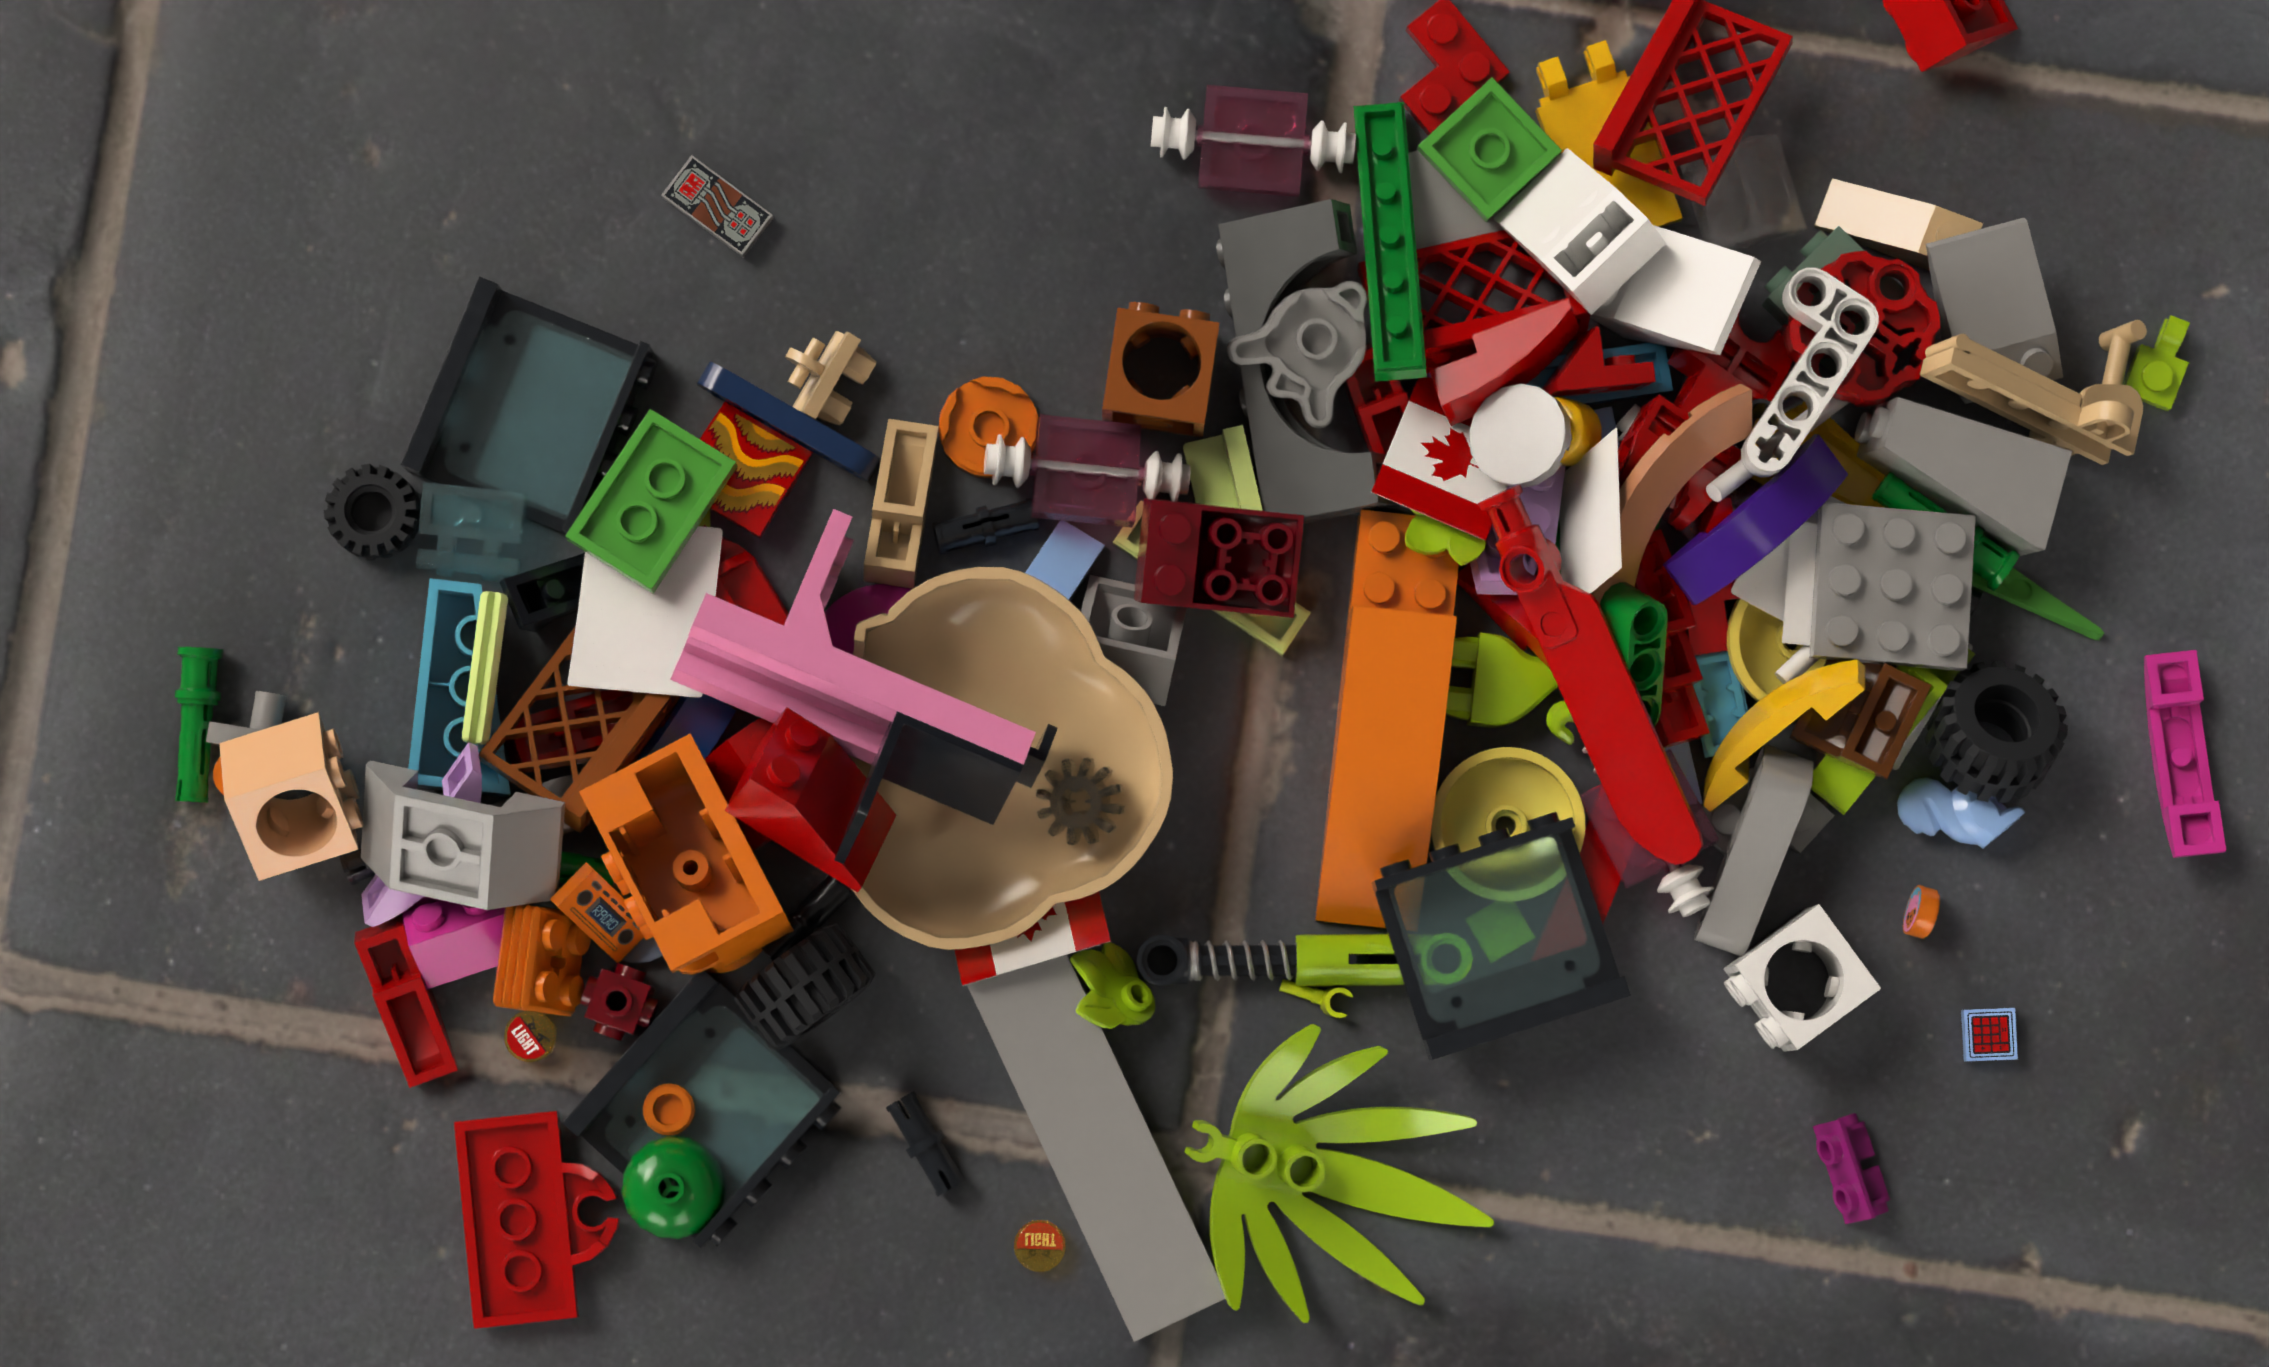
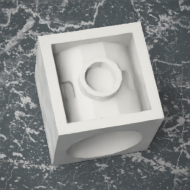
M1820 904L1805 908L1746 951L1745 955L1738 957L1723 968L1729 976L1724 985L1731 996L1741 1007L1746 1004L1751 1006L1760 1019L1754 1024L1759 1034L1772 1049L1777 1046L1778 1048L1781 1047L1784 1052L1800 1049L1881 989ZM1786 944H1793L1792 950L1805 953H1812L1813 951L1820 957L1828 971L1829 978L1824 997H1827L1826 1001L1818 1012L1805 1020V1013L1780 1012L1770 1001L1765 989L1769 978L1767 964L1772 955Z

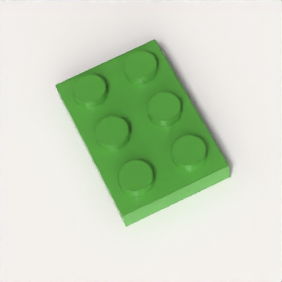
M649 409L565 537L570 543L654 594L738 467L737 463Z

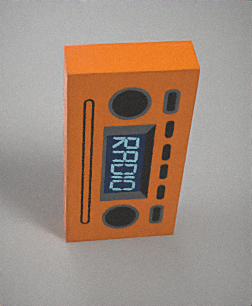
M587 862L550 898L567 917L616 963H619L644 938L624 903L625 898Z

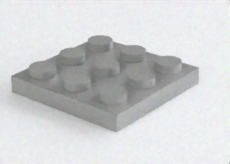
M1825 502L1818 509L1809 658L1839 661L1858 659L1862 663H1886L1888 665L1955 671L1967 669L1976 516Z

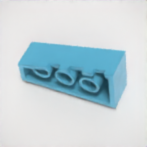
M429 579L408 769L418 771V788L443 790L442 779L468 744L462 740V730L480 595L482 594L481 584ZM497 694L495 695L490 738L501 725ZM474 744V745L478 746V752H479V753L481 752V750H482V749L484 748V746H485V745H477V744ZM502 745L495 755L505 761L504 745ZM480 762L482 794L510 797L509 781Z

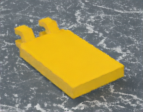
M1606 40L1587 46L1583 52L1592 78L1591 82L1568 89L1567 79L1558 56L1538 63L1539 67H1536V72L1545 95L1544 98L1539 99L1541 107L1535 110L1541 129L1555 142L1562 152L1568 148L1592 169L1593 143L1630 76L1627 77L1625 70L1616 73L1615 63ZM1649 122L1644 130L1651 129ZM1655 140L1635 146L1629 156L1644 164L1662 159ZM1595 170L1616 187L1653 225L1664 227L1682 220L1683 217L1674 193L1619 170H1615L1612 176Z

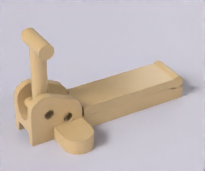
M2134 320L2100 334L2099 344L2103 350L2109 352L2102 384L2086 387L2080 394L1969 339L1966 334L1956 335L1926 348V358L1923 359L1920 376L2030 429L2029 438L2071 450V456L2080 454L2104 465L2109 463L2111 449L2126 456L2133 455L2135 452L2143 414V403L2138 392L2131 386L2123 385L2131 343L2143 339L2147 334V329L2141 320Z

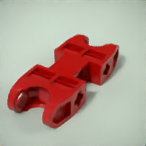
M1738 313L1721 355L1675 348L1667 363L1688 378L1673 403L1659 394L1641 407L1618 449L1619 490L1639 460L1664 433L1668 436L1672 434L1682 423L1689 419L1688 412L1716 394L1741 383L1752 389V400L1766 399L1771 402L1789 372L1793 361L1787 356L1784 345L1783 331L1787 324L1779 328L1770 341L1766 343L1756 342L1749 339L1743 333L1739 324ZM1732 445L1707 462L1688 480L1669 504V508L1672 509L1668 519L1670 525L1682 531L1713 501L1706 492V486L1738 462L1741 457V450Z

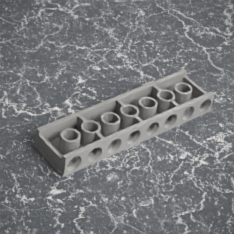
M1060 956L967 984L1133 1341L1140 1340L1226 1299L1215 1268L1102 1028L1085 1020L1075 1011L1078 1003L1086 994L1068 956Z

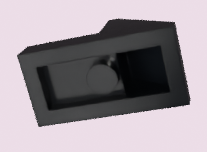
M585 553L504 578L499 582L503 593L508 597V604L519 629L536 632L557 618L578 612Z

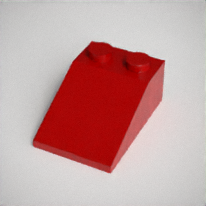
M788 707L785 708L760 740L724 810L857 893L862 888L897 816L877 791L868 815L845 863L841 864L834 861L866 777L830 733Z

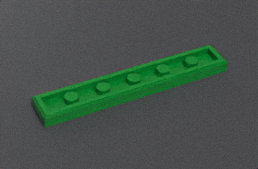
M1404 102L1353 106L1375 382L1427 377Z

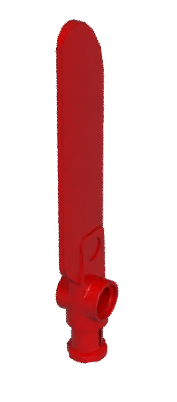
M1520 484L1479 502L1480 510L1487 511L1499 538L1495 546L1501 557L1499 567L1501 579L1508 588L1517 593L1618 820L1634 841L1655 857L1674 865L1684 864L1692 860L1700 853L1703 847L1702 833L1599 602L1592 594L1563 581L1560 574L1562 563L1560 551L1553 542L1544 537L1539 524H1532L1520 497L1523 493ZM1524 554L1530 555L1536 561L1538 566L1537 576L1530 574L1525 569L1523 564Z

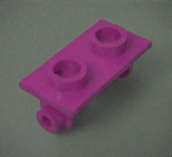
M1852 1113L1837 1118L1834 1121L1814 1125L1813 1129L1817 1138L1816 1149L1820 1159L1826 1165L1833 1186V1200L1837 1209L1842 1213L1845 1224L1872 1219L1877 1215L1888 1212L1889 1209L1886 1202L1891 1200L1887 1192L1879 1165L1863 1170L1860 1160L1875 1155L1865 1121L1859 1122L1857 1114Z

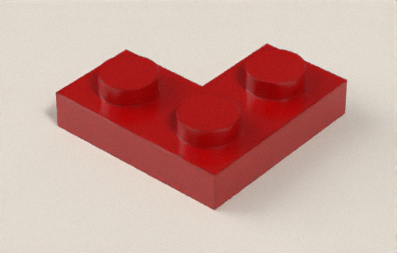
M1439 0L1411 22L1405 30L1436 68L1402 94L1399 102H1404V108L1429 136L1491 77L1499 84L1509 76L1510 71L1450 0Z

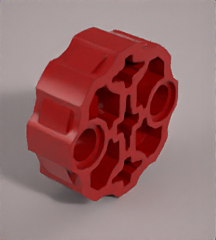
M1867 251L1840 254L1836 261L1824 266L1821 270L1832 275L1842 283L1847 281L1848 287L1867 298L1876 307L1879 315V324L1863 350L1868 355L1863 352L1860 354L1832 398L1851 402L1856 407L1878 405L1904 387H1910L1920 378L1923 359L1926 358V348L1934 345L1936 332L1940 329V315L1937 302L1929 298L1926 290L1920 283L1919 273L1900 259L1887 260L1872 256ZM1886 276L1898 279L1904 288L1903 298L1899 300L1886 298L1879 288L1880 279ZM1803 282L1797 289L1796 296L1802 304L1811 306L1814 298L1812 293L1816 294L1819 292V289L1812 283ZM1844 311L1840 314L1839 322L1846 333L1853 335L1856 328L1854 323H1859L1863 318L1854 311ZM1789 314L1788 325L1783 331L1784 345L1787 356L1794 360L1796 364L1816 332ZM1882 321L1896 331L1913 328V332L1898 336L1883 325ZM1913 345L1914 349L1908 361L1910 365H1907L1896 375L1893 374L1892 370L1898 358L1896 354ZM1824 353L1815 354L1811 359V367L1820 377H1822L1819 372L1820 360L1831 358ZM1872 358H1874L1876 361L1879 362V363H1878V376H1879V377H1877V375H1876V371H1875V361H1874Z

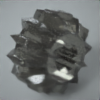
M1084 758L1080 764L1079 771L1072 759L1063 760L1062 771L1064 777L1054 770H1048L1045 773L1047 781L1054 789L1041 788L1036 792L1038 798L1050 800L1051 806L1042 808L1037 812L1039 819L1052 816L1056 818L1048 830L1051 836H1058L1067 827L1066 840L1069 845L1078 844L1082 832L1089 844L1099 842L1097 826L1107 833H1112L1116 829V825L1107 816V813L1123 814L1125 810L1124 805L1110 802L1111 795L1123 792L1122 784L1106 787L1104 783L1111 777L1113 772L1109 766L1101 768L1093 776L1095 767L1093 758ZM1087 791L1090 799L1085 800V803H1091L1090 809L1074 812L1071 808V803H1075L1076 800L1070 799L1072 792Z

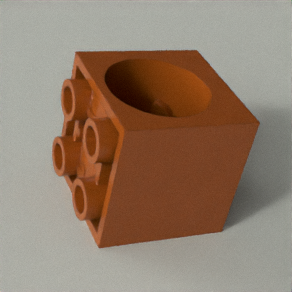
M1129 302L1128 309L1117 308L1102 407V423L1203 438L1220 323L1210 321L1209 313L1197 310L1183 309L1180 310L1179 316L1159 314V306L1143 302ZM1164 337L1180 342L1191 360L1195 358L1197 361L1199 375L1195 383L1191 387L1188 385L1183 387L1172 399L1158 400L1142 395V390L1134 380H1127L1123 365L1130 351L1133 348L1135 350L1141 348L1151 341V338Z

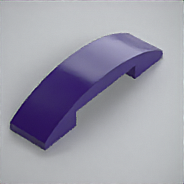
M1814 434L1798 448L1790 462L1709 533L1700 532L1663 564L1664 568L1691 604H1699L1737 579L1792 535L1829 499L1848 476V473L1820 435Z

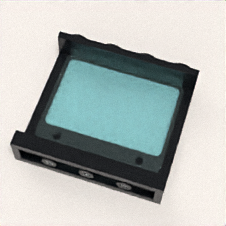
M479 276L401 466L410 473L566 535L619 456L614 454L613 450L620 434L627 437L634 425L638 408L632 406L639 387L647 390L653 379L658 364L657 361L651 359L654 351L650 344L642 341L639 342V345L505 292L499 284Z
M1557 812L1527 821L1530 831L1515 836H1510L1508 827L1479 836L1478 839L1481 846L1462 853L1458 843L1429 852L1432 862L1415 868L1411 867L1409 859L1380 868L1382 878L1371 883L1429 1060H1434L1631 996L1625 976L1620 977L1602 924L1572 829L1575 827L1572 817L1560 821Z
M706 970L697 973L562 1122L576 1136H582L622 1174L632 1156L648 1142L666 1136L689 1137L707 1146L721 1164L725 1179V1198L720 1211L701 1232L691 1235L694 1238L693 1242L700 1248L705 1247L709 1241L718 1246L738 1224L731 1217L742 1204L746 1202L752 1208L771 1188L772 1184L766 1179L779 1163L786 1169L789 1168L807 1147L801 1141L804 1135L813 1125L823 1130L842 1108L835 1102L842 1092L790 1045L782 1049L770 1050L735 1002L736 996ZM662 1084H677L684 1087L692 1095L696 1105L695 1117L692 1124L682 1133L662 1135L653 1131L646 1123L643 1116V1104L648 1093L655 1087ZM670 1179L673 1186H679L675 1179ZM663 1180L661 1184H662V1185L664 1186V1188L666 1189L667 1187H666V1184H665V1182H664V1180ZM671 1191L667 1198L675 1197L678 1192Z

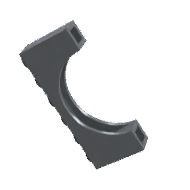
M1329 199L1218 224L1221 239L1217 241V255L1221 266L1226 270L1228 289L1224 293V301L1229 316L1233 318L1236 337L1258 331L1265 325L1273 309L1285 297L1302 290L1323 269L1346 257L1357 255L1350 204ZM1236 364L1241 368L1244 388L1240 390V405L1244 415L1249 419L1251 438L1248 440L1247 445L1252 466L1257 471L1258 492L1263 511L1304 515V523L1360 513L1361 509L1375 510L1397 505L1396 502L1371 492L1387 454L1375 452L1345 453L1326 445L1301 424L1286 398L1274 397L1268 393L1266 384L1273 373L1269 364Z

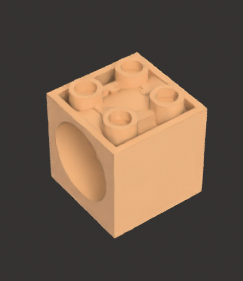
M319 712L219 743L224 800L258 881L358 850L356 829L363 827L362 816L356 799L360 798L358 787L351 769L344 771L339 760L343 758V752L335 729L325 730ZM290 790L314 792L306 797L293 800L274 797L277 794Z

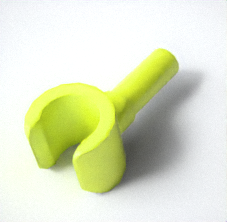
M1286 979L1282 980L1279 989L1281 992L1310 1000L1312 1003L1320 1005L1324 1014L1335 1018H1343L1347 1014L1332 1010L1330 1006L1331 997L1335 993H1340L1343 996L1353 998L1352 993L1345 988L1314 989L1308 986H1296L1295 982Z

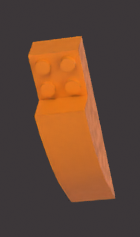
M1361 509L1358 516L1315 921L1386 929L1371 884L1373 881L1382 878L1380 868L1409 859L1412 868L1427 864L1457 616L1453 615L1459 564L1453 560L1448 550L1439 554L1424 555L1406 546L1405 533L1411 520L1416 515ZM1425 877L1400 884L1394 890L1406 931L1417 932Z

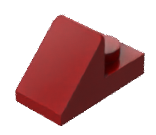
M1596 326L1579 337L1541 389L1553 397L1640 390L1656 382L1653 362L1636 363L1635 355H1621L1604 359L1600 329Z

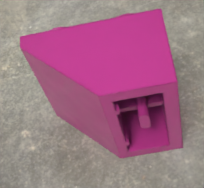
M424 896L402 913L408 946L428 989L498 965L505 908L484 910Z

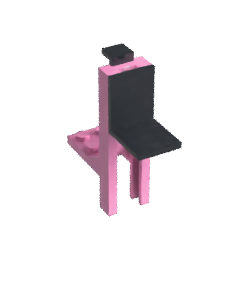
M833 509L784 626L706 593L670 680L772 723L788 707L830 733L848 755L872 765L834 858V861L844 864L868 815L882 779L994 825L1016 782L1032 788L1046 761L1058 728L1048 724L1036 748H1033L1031 744L1036 732L833 647L824 609L854 541L845 536L852 516Z

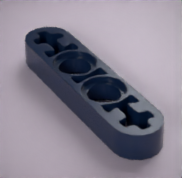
M713 362L708 363L697 382L699 387L716 398L732 405L863 481H870L881 462L878 456Z

